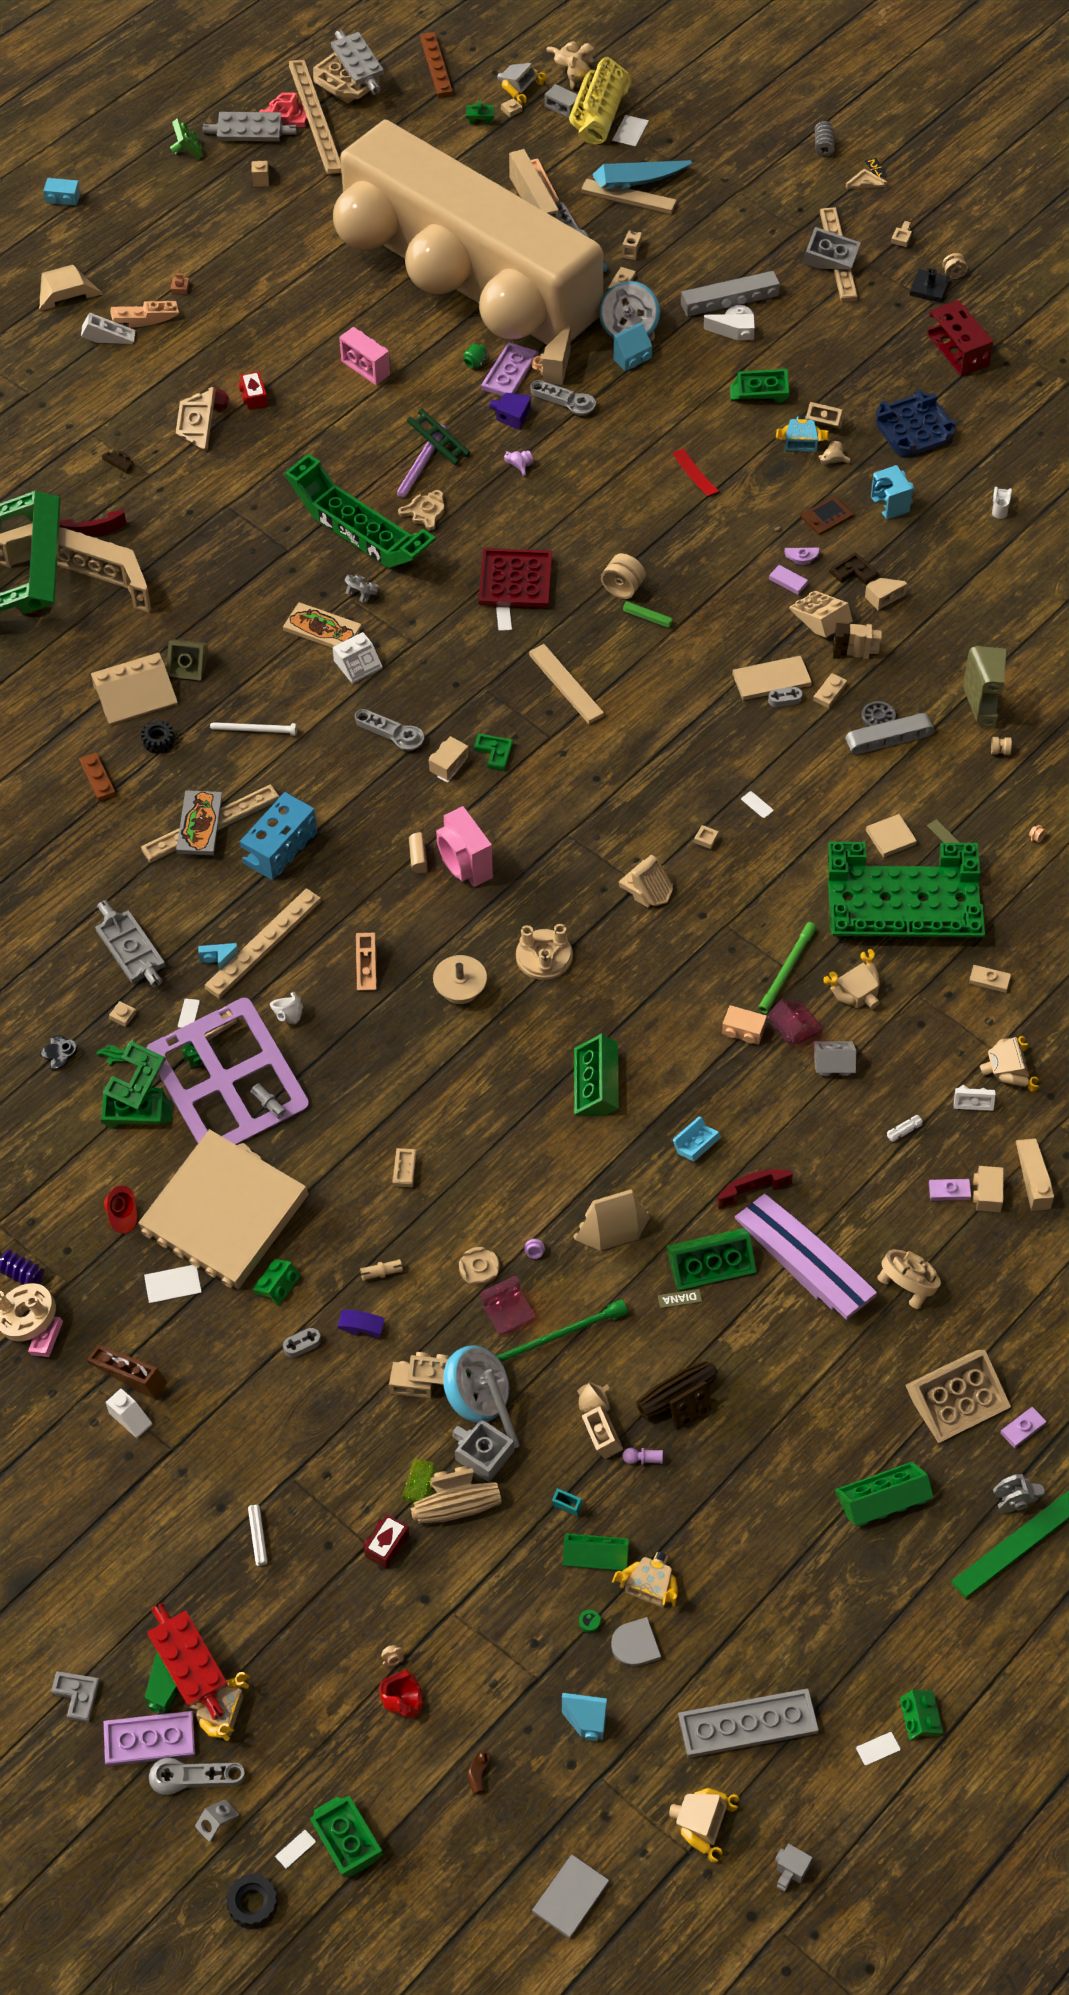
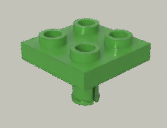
M178 119L173 121L178 141L170 146L171 150L177 155L185 148L199 160L203 157L197 133L191 131L184 122L182 123Z

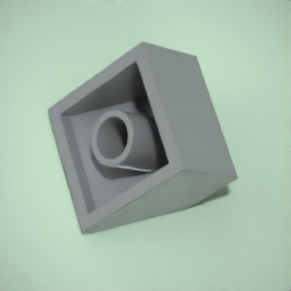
M814 1041L816 1073H820L823 1076H829L831 1073H839L842 1076L856 1073V1048L853 1041Z

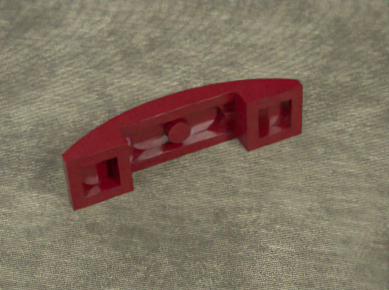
M124 510L107 512L108 518L74 523L73 519L59 521V527L67 528L90 537H98L116 531L126 525Z
M770 1169L745 1175L729 1184L718 1195L717 1207L721 1209L737 1203L738 1195L771 1184L773 1190L792 1184L793 1173L790 1170Z

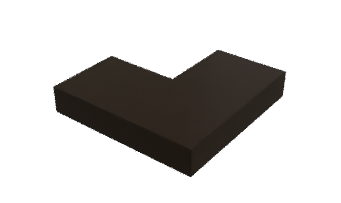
M856 552L829 570V573L840 583L855 575L866 585L879 575V572Z

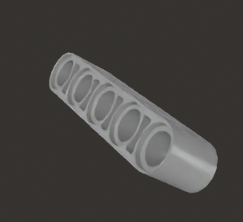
M921 713L851 731L846 735L845 740L852 754L857 755L925 738L933 734L935 729L929 716L926 713Z

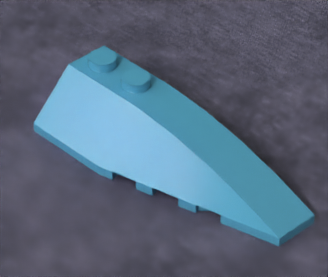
M687 160L603 164L593 173V178L600 188L611 190L621 187V189H627L631 186L643 185L672 176L686 169L692 162Z

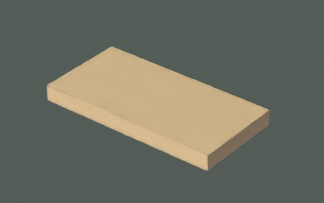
M801 656L733 670V676L742 700L767 696L774 689L809 687L812 683Z

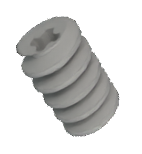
M819 122L815 126V151L821 156H830L835 149L834 129L830 122Z

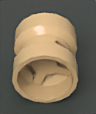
M992 737L991 755L1003 753L1010 756L1011 737H1005L1004 739Z

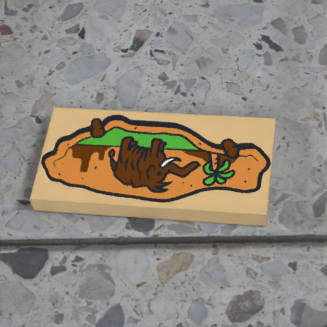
M300 602L283 626V631L331 648L358 635L362 629V624Z

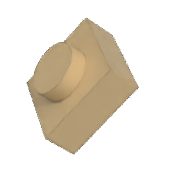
M513 98L501 104V110L509 117H512L522 112V106Z
M702 825L694 838V843L711 849L718 838L719 831Z
M119 1001L109 1014V1018L126 1027L135 1016L136 1009Z

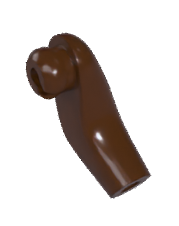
M487 1751L478 1752L467 1771V1778L474 1795L484 1791L482 1773L491 1759V1755Z

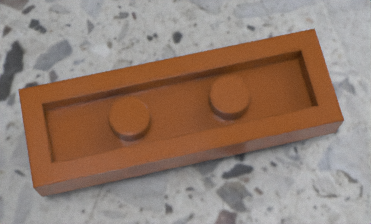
M97 753L79 758L98 802L116 796L115 790Z

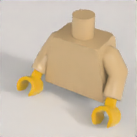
M872 949L868 950L869 958L866 957L865 952H862L860 955L861 959L867 962L866 965L862 963L839 978L835 972L829 973L832 980L828 976L824 977V983L831 985V990L839 1002L852 1005L855 1008L867 1004L871 1009H874L879 1005L880 1001L876 996L878 995L880 981L875 962H872L875 955Z

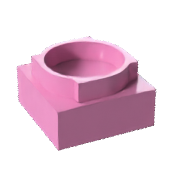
M463 806L444 815V827L436 831L437 844L442 861L455 877L459 878L461 882L468 879L473 887L492 879V844Z

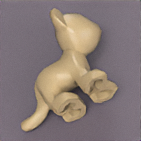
M574 41L567 43L561 50L555 47H547L546 49L548 53L555 54L554 60L559 67L568 68L567 74L572 90H574L577 83L584 80L586 73L591 70L588 65L594 62L591 56L594 48L589 43L584 44L579 51Z

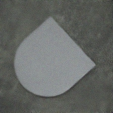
M647 1617L623 1624L614 1632L611 1649L618 1661L631 1667H637L661 1660V1655Z

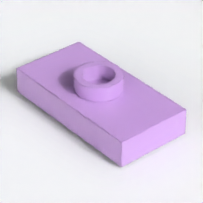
M969 1179L929 1180L930 1201L970 1200Z
M1031 1407L1003 1428L1001 1435L1016 1448L1045 1426L1046 1420Z

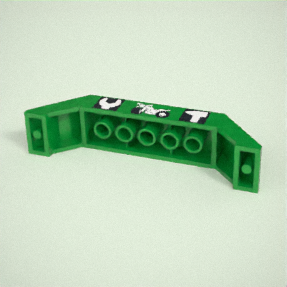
M307 454L285 472V477L312 518L387 568L413 560L436 540L435 536L424 529L418 533L409 534L335 485L322 467L321 462L310 454Z

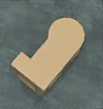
M628 231L622 244V258L636 260L642 241L641 232Z

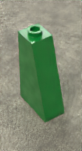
M156 1651L145 1700L148 1709L152 1712L167 1714L179 1694V1690Z

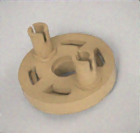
M896 1249L887 1252L882 1260L883 1269L877 1277L884 1284H889L892 1279L904 1289L914 1293L911 1300H909V1304L915 1309L921 1308L927 1296L934 1295L941 1284L937 1272L928 1262H924L923 1258L910 1251L905 1252Z
M35 1283L24 1284L16 1287L6 1296L0 1291V1331L6 1338L12 1341L30 1340L41 1334L52 1322L56 1311V1303L51 1293L44 1286ZM31 1310L27 1316L22 1317L26 1311Z

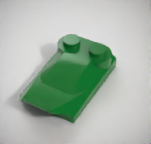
M787 369L740 371L734 382L730 385L731 400L773 398L775 402L779 403L788 400L789 384Z
M151 1088L138 1111L103 1093L101 1124L109 1128H115L120 1124H162L171 1122L173 1102L165 1095L163 1088Z
M349 1795L345 1798L336 1797L314 1810V1815L310 1818V1821L343 1878L357 1874L374 1864L383 1855L381 1848Z

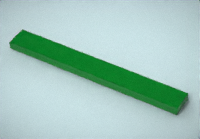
M1069 1491L951 1581V1584L967 1599L1068 1521Z

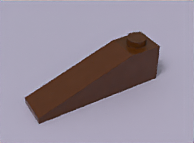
M99 1344L86 1359L91 1365L152 1398H156L167 1383L158 1368Z

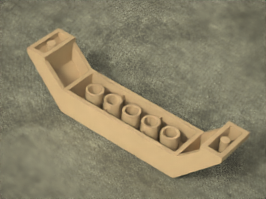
M33 523L0 534V565L11 568L14 564L31 560ZM59 527L57 566L128 588L132 596L133 607L150 613L151 605L148 588L133 550Z

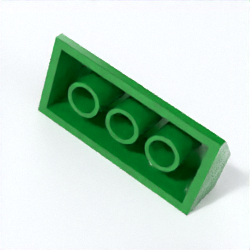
M600 1034L574 1048V1115L606 1116L619 1109L618 1042L604 1034Z
M745 1228L666 1246L669 1264L678 1290L756 1273L751 1238Z
M913 1462L835 1489L848 1520L855 1526L866 1525L874 1519H883L890 1513L905 1511L912 1505H921L933 1498L928 1474Z

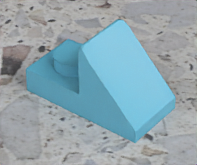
M237 943L198 946L200 963L218 962L219 971L238 954Z

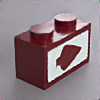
M386 1514L383 1520L380 1519L377 1522L372 1537L369 1536L363 1545L365 1557L385 1569L388 1568L409 1536V1526Z

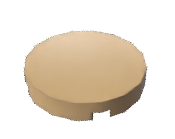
M471 1248L463 1254L459 1261L460 1275L469 1284L476 1286L486 1285L497 1277L499 1260L494 1252H490L486 1248Z

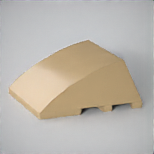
M74 265L43 272L41 276L39 310L53 308L57 301L85 294L86 298L102 295V292Z
M627 1190L592 1201L585 1214V1222L580 1223V1231L575 1233L573 1237L576 1241L597 1250H605L638 1240L650 1219V1215L644 1206L641 1205L634 1192Z

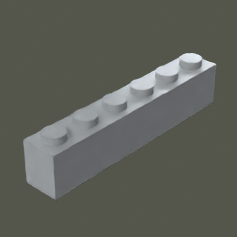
M774 271L690 289L681 292V306L688 317L779 296L780 283Z

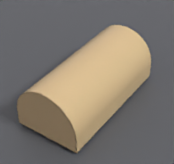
M421 832L414 833L409 837L411 868L415 873H427L424 838Z

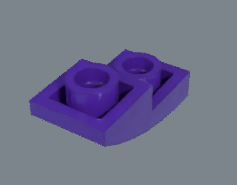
M342 1310L337 1328L357 1335L360 1331L378 1338L381 1335L384 1318L362 1311Z

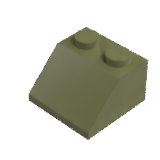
M170 640L167 658L168 676L202 680L207 662L208 643Z

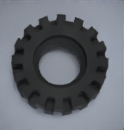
M154 720V723L149 721V725L145 724L144 729L142 728L141 738L143 747L147 751L149 750L150 753L155 751V754H159V751L165 753V749L169 751L170 747L174 746V732L172 726L167 721L164 723L163 720H160V722ZM157 734L164 735V737L161 739L151 738L152 736Z

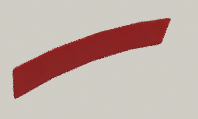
M684 448L672 453L691 480L707 496L719 491L701 473Z

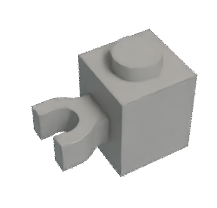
M789 1843L785 1850L781 1848L775 1858V1861L778 1862L776 1870L782 1873L778 1880L777 1888L785 1892L791 1879L801 1883L811 1865L812 1857Z

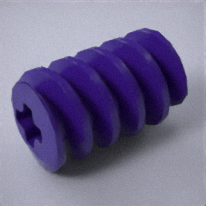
M8 1249L0 1259V1273L6 1274L8 1278H13L14 1281L19 1282L21 1285L39 1284L43 1277L44 1269L39 1270L37 1263L32 1266L31 1260L26 1262L24 1256L19 1258V1254H13L11 1249Z

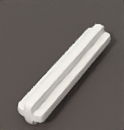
M251 1505L248 1507L255 1561L257 1566H262L268 1562L260 1506Z

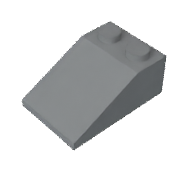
M815 227L803 259V264L818 269H851L861 242Z

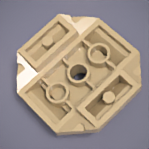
M335 52L313 67L314 82L347 104L354 99L361 98L370 91V88L362 83L355 85Z

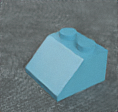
M641 322L614 335V361L624 371L652 358V344Z

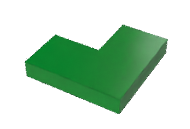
M478 733L474 751L490 754L487 768L505 771L513 747V739Z

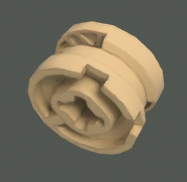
M953 253L943 260V268L946 276H950V279H958L967 272L968 267L963 255Z

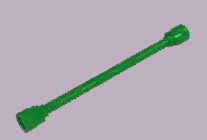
M620 1299L606 1305L607 1309H604L602 1313L600 1312L595 1314V1316L588 1317V1319L578 1321L576 1324L569 1325V1327L566 1326L557 1330V1332L554 1331L545 1335V1337L542 1336L533 1340V1342L530 1341L521 1345V1347L518 1346L509 1350V1352L506 1351L497 1355V1358L503 1362L508 1360V1358L511 1359L513 1356L520 1355V1353L523 1354L525 1351H530L532 1348L535 1349L537 1346H542L544 1343L547 1344L549 1341H554L556 1338L559 1339L566 1336L568 1333L571 1334L585 1328L587 1325L590 1326L604 1319H618L628 1314L627 1307L624 1301ZM466 1370L467 1376L469 1378L471 1374Z

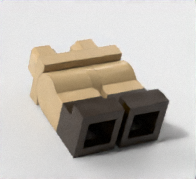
M836 623L833 659H840L841 655L868 659L869 654H879L881 630H872V625L870 624L864 626Z

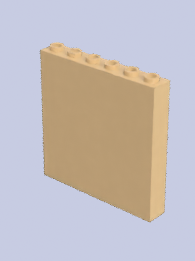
M209 1129L138 1223L141 1227V1233L147 1238H155L162 1247L173 1249V1252L178 1257L188 1258L193 1266L197 1268L201 1266L206 1269L205 1272L211 1277L215 1278L217 1276L222 1279V1283L230 1288L233 1286L239 1290L309 1194L305 1185Z

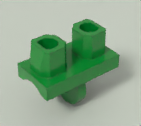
M478 100V104L466 105V119H468L469 124H476L477 119H483V123L491 124L492 119H494V105L482 104L481 100Z

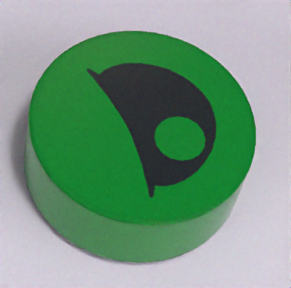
M585 1610L580 1614L579 1627L582 1631L593 1633L599 1629L601 1619L596 1611Z

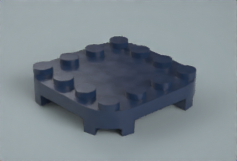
M915 390L914 396L890 404L883 401L876 410L875 423L891 448L900 457L906 458L907 456L916 455L953 441L955 421L948 418L937 402L938 396L934 393L930 395L928 393H921L922 390Z

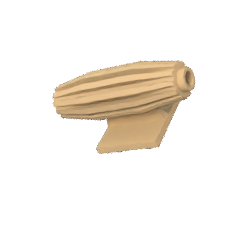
M467 1466L456 1468L454 1473L447 1474L446 1471L435 1473L434 1477L431 1478L430 1487L434 1488L437 1493L414 1502V1507L411 1508L413 1521L417 1520L418 1524L446 1522L481 1513L501 1504L497 1483L471 1484L474 1471L473 1468L468 1469Z

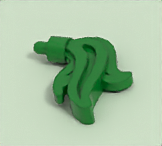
M108 1045L96 1053L98 1057H107L109 1066L115 1062H127L122 1059L126 1048L121 1050L116 1046Z

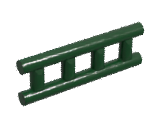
M423 408L418 411L419 418L414 420L412 417H409L406 422L454 465L459 462L456 457L461 453L466 457L470 454V451ZM425 421L433 426L428 431L421 426ZM439 432L445 438L438 442L432 435ZM451 443L457 449L449 452L444 446Z

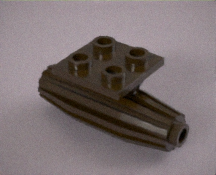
M708 1361L685 1368L653 1387L636 1402V1406L645 1420L671 1411L674 1427L676 1430H679L711 1410L707 1386L717 1379L716 1374L718 1370L712 1362L708 1363Z

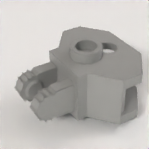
M1015 1474L1003 1479L993 1491L996 1498H1002L1003 1502L998 1504L1000 1512L1010 1513L1027 1508L1031 1502L1035 1503L1038 1500V1496L1040 1497L1044 1494L1045 1489L1038 1483L1030 1484L1028 1479H1024L1023 1474Z

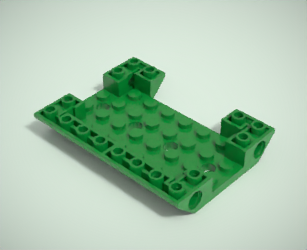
M828 842V897L830 932L832 936L985 937L983 904H980L979 895L980 864L978 843H940L939 867L865 866L866 842ZM850 896L852 897V900L847 901L844 900L843 897ZM887 896L890 900L883 901L881 897ZM926 897L928 900L920 901L918 898ZM962 897L965 899V901L959 902L956 900V898Z

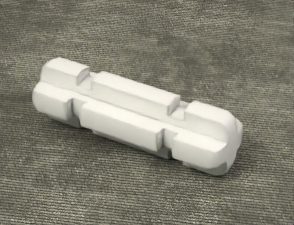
M915 1115L911 1120L896 1126V1129L889 1130L887 1137L891 1142H894L899 1137H903L913 1131L914 1128L920 1127L923 1121L919 1115Z

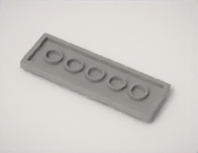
M808 1689L678 1713L687 1758L818 1734L819 1731Z

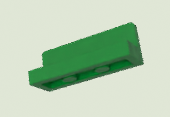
M565 1533L562 1564L574 1567L624 1570L627 1568L629 1538Z

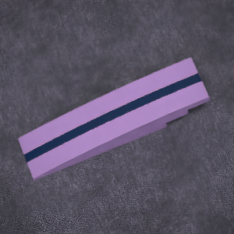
M763 1194L735 1216V1219L816 1299L820 1298L831 1310L835 1308L846 1320L876 1297L877 1292L817 1236L766 1194Z

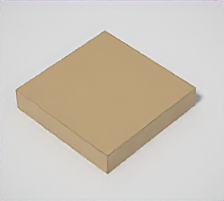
M900 814L866 827V832L883 858L913 847L917 843V840Z

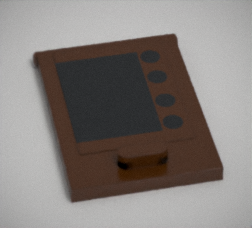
M833 496L800 514V517L818 535H821L854 517V514L836 496Z

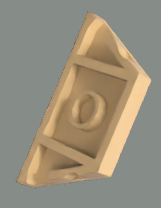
M214 387L208 388L209 391L203 394L198 393L191 398L180 401L176 434L205 451L208 449L216 392Z

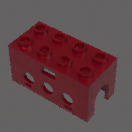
M956 300L930 310L929 317H934L939 324L928 328L927 335L960 376L989 366L993 340L987 335L983 327L977 323L975 317L968 312L965 305ZM948 338L950 342L943 343L941 339ZM951 348H955V349H957L959 352H958V353H951L949 350H950Z

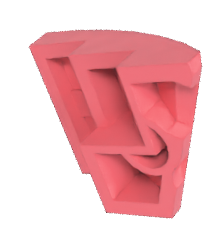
M281 93L269 103L268 108L259 111L281 112V124L296 125L297 127L306 128L308 123L303 104L299 103L296 93Z

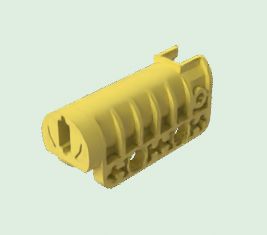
M604 57L599 62L596 71L590 70L586 73L569 116L571 124L579 130L578 135L580 138L590 144H601L606 140L621 98L627 94L631 84L629 73L609 57Z

